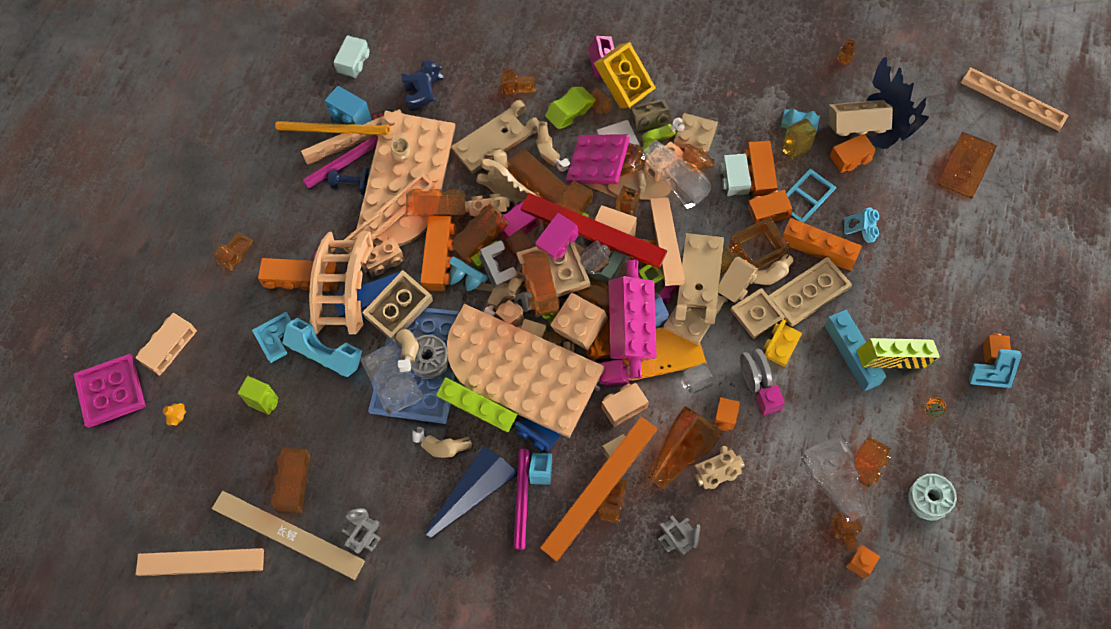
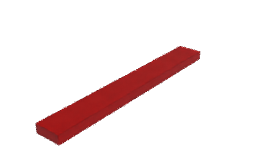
M531 193L527 195L520 208L522 212L548 223H551L557 213H560L577 225L579 236L660 269L668 250Z

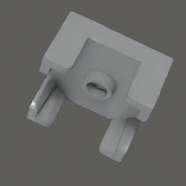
M501 240L480 249L478 253L493 288L517 276L514 267L499 273V265L496 260H493V257L500 255L502 250L505 249Z

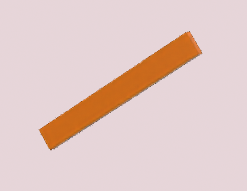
M642 416L639 418L541 546L544 552L555 561L560 559L657 432V427Z

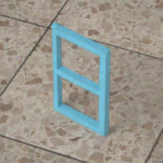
M809 169L786 194L789 198L795 191L813 204L814 207L803 218H800L794 212L791 213V217L804 223L836 189V186L812 169ZM809 175L830 189L818 202L798 188Z

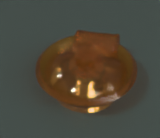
M632 143L628 144L620 175L633 174L643 167L646 160V152L641 146Z
M688 143L684 144L685 152L683 158L692 166L702 172L707 168L715 167V159L708 156L704 148L700 147L698 149Z

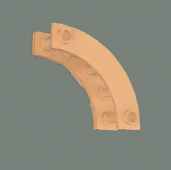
M363 231L356 240H334L332 232H328L321 240L312 267L309 292L311 316L309 322L314 327L315 334H318L325 325H345L348 328L349 334H357L363 326L361 301H357V289H361L363 275L362 271H360L361 265L366 263L370 252L373 250L370 231ZM336 248H353L349 254H332ZM328 262H348L345 274H325ZM323 282H345V294L343 296H322ZM322 303H343L345 305L346 317H324Z

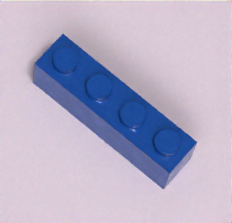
M400 272L362 285L361 289H357V301H361V313ZM345 292L340 293V294L335 295V296H343V294H345ZM334 303L339 317H346L345 305L343 303Z

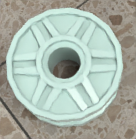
M926 474L919 477L908 492V503L912 511L925 520H939L945 517L955 507L957 500L956 490L952 483L938 474ZM928 493L933 494L936 497V501L930 500Z

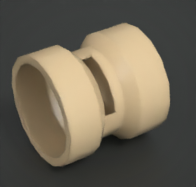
M397 137L391 142L392 155L397 161H406L410 156V146L406 138Z

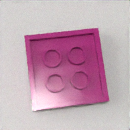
M628 134L579 135L567 173V183L618 184L630 140Z
M131 354L73 374L84 423L88 428L146 407L134 358Z

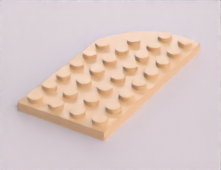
M385 111L381 126H389L390 134L379 135L357 228L421 173L435 184L434 189L372 242L373 247H376L384 240L394 238L400 247L416 240L427 231L428 217L436 216L455 131V123ZM397 137H404L409 142L410 156L406 161H397L393 158L391 142Z
M466 304L463 305L448 334V360L454 375L464 387L570 438L604 371L603 365Z

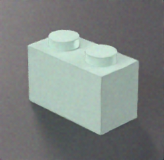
M346 36L333 62L337 73L356 78L358 72L362 70L365 58L369 56L366 40Z
M746 154L724 155L723 163H720V173L724 174L722 186L723 189H726L727 196L749 194L751 181Z

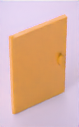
M664 327L656 328L657 358L641 361L642 378L638 379L706 366L707 363L701 343L696 345L664 329ZM622 360L629 366L628 360Z

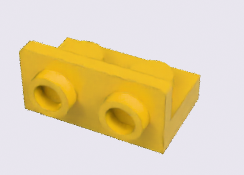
M784 319L780 324L776 323L772 330V334H774L772 340L768 339L763 347L766 350L765 357L783 367L786 366L802 335L801 332L785 325L786 320Z

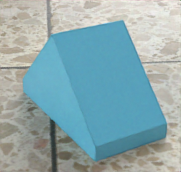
M532 453L529 470L530 484L551 485L552 454Z

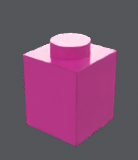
M616 360L600 363V365L604 366L600 382L607 388L629 384V366L624 361Z
M778 385L761 389L756 396L762 416L781 411L785 404Z

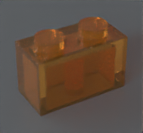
M868 436L855 457L847 476L868 488L872 483L877 484L882 475L879 470L882 466L885 467L891 458L888 455L891 448Z

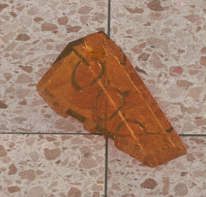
M684 406L672 423L648 479L661 489H664L681 475L683 469L688 465L692 466L697 462L695 459L703 453L707 454L719 440L722 433L700 414Z

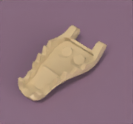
M490 159L482 161V167L489 169L488 175L479 174L476 181L487 186L494 194L500 193L501 197L508 196L509 203L513 202L514 205L525 201L529 193L537 196L519 183L500 163Z

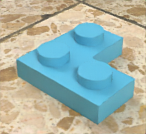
M287 312L252 330L270 363L288 354L280 341V338L284 336L286 324L292 321Z
M999 349L994 365L974 363L969 378L970 384L1011 388L1022 356L1020 351Z

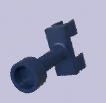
M363 167L361 177L340 176L338 171H329L328 184L336 186L338 182L360 184V193L364 194L371 168Z

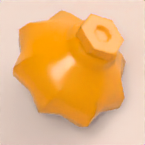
M174 403L171 406L164 407L163 413L165 414L167 425L177 426L183 420L186 413L184 404Z

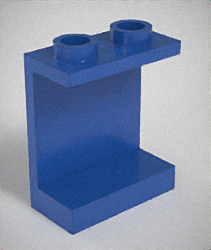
M524 418L521 423L518 421L515 423L517 435L524 440L528 438L533 442L532 445L540 451L545 450L549 452L561 436V434L527 418Z

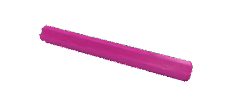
M374 135L303 179V183L307 188H311L327 178L329 171H338L376 148L379 136Z
M519 449L514 530V549L517 550L525 549L529 449Z

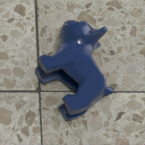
M423 60L419 71L410 75L401 74L405 91H416L414 95H406L409 111L418 110L436 101V98L433 97L432 83L434 80H443L444 76L439 73L442 70V66H436L434 61Z

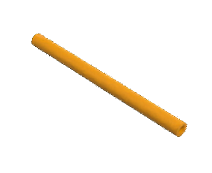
M279 121L275 124L276 130L390 134L389 126Z

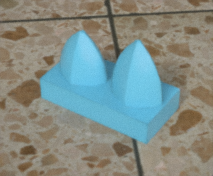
M785 109L781 127L816 134L820 116L814 111L803 113L795 109Z
M452 256L449 262L452 264L449 272L450 285L459 282L467 273L465 281L466 290L471 291L477 288L481 282L486 283L489 278L484 273Z

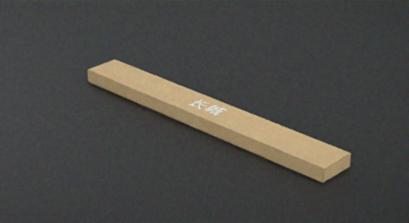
M222 491L212 507L214 511L353 580L357 578L365 563V560L227 492Z

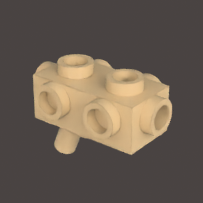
M500 193L490 194L488 199H483L482 196L471 197V201H464L465 211L469 212L470 216H475L472 227L478 229L481 219L488 218V213L507 211L506 207H510L509 197H501Z
M721 446L720 455L695 465L697 474L694 476L698 485H703L705 490L708 488L714 489L719 483L726 480H735L737 475L742 474L741 468L744 467V462L740 455L736 456L732 449L728 451L726 446Z

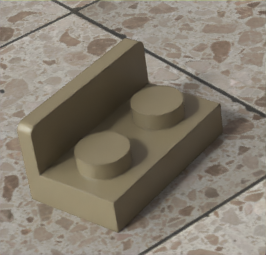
M664 99L630 107L637 131L671 124L670 108Z

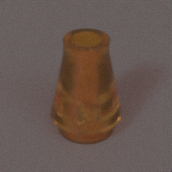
M847 40L838 52L837 56L840 63L847 65L854 61L855 41Z

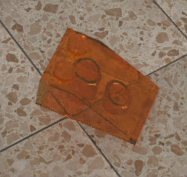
M962 131L937 185L972 199L989 166L997 145Z

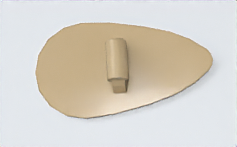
M639 170L620 176L618 184L608 185V191L622 198L650 201L652 198L667 197L672 190L673 182L668 175L665 179H660L656 183L643 172L644 170ZM631 189L638 194V197L633 198L628 196L625 193V190Z

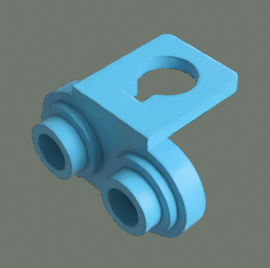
M869 207L863 209L861 213L845 217L844 233L847 235L862 230L864 240L867 243L874 242L876 237L879 236V230L876 227V222L879 220L878 211ZM852 220L860 221L854 228H849Z

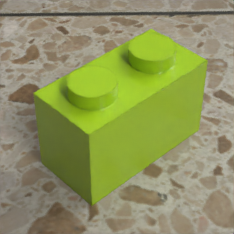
M247 376L238 391L239 396L249 407L268 415L278 404V396L268 384Z

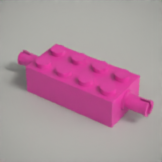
M638 260L626 261L627 277L622 276L609 281L610 351L612 359L628 360L629 378L638 379L642 378L641 361L657 358L654 281L640 279L638 277Z

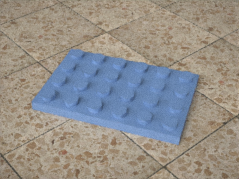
M426 308L407 329L414 334L415 338L423 335L439 337L447 347L448 334L459 311ZM387 338L368 412L376 415L446 424L450 403L435 395L445 377L454 382L456 381V376L450 364L446 372L434 379L418 377L412 369L407 372H400L398 361L403 360L401 358L402 347L396 341L393 343ZM432 354L427 355L424 360L430 359Z

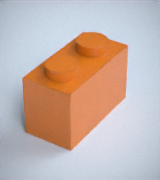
M861 134L834 146L830 158L840 173L854 170L860 164H867L872 161L876 149L867 136Z
M785 190L773 191L769 195L756 196L749 200L748 209L755 227L791 217L792 206Z

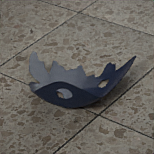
M886 57L879 63L872 82L873 86L879 89L880 92L869 95L866 100H884L892 107V129L886 130L884 133H877L875 137L865 134L872 145L881 149L890 148L900 138L901 141H904L914 134L929 118V116L922 115L927 98H924L916 108L913 107L914 102L911 101L914 83L910 85L903 83L900 67L891 82V67L887 66ZM914 115L915 120L910 124L909 119Z

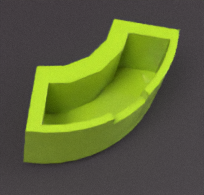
M572 87L564 97L553 101L548 106L545 116L557 129H561L573 123L572 120L579 114L583 116L596 99L584 87Z

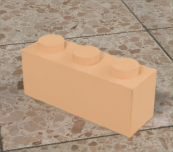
M172 313L170 317L165 319L161 328L152 335L151 340L146 346L140 349L136 359L143 366L161 376L197 330L191 323Z

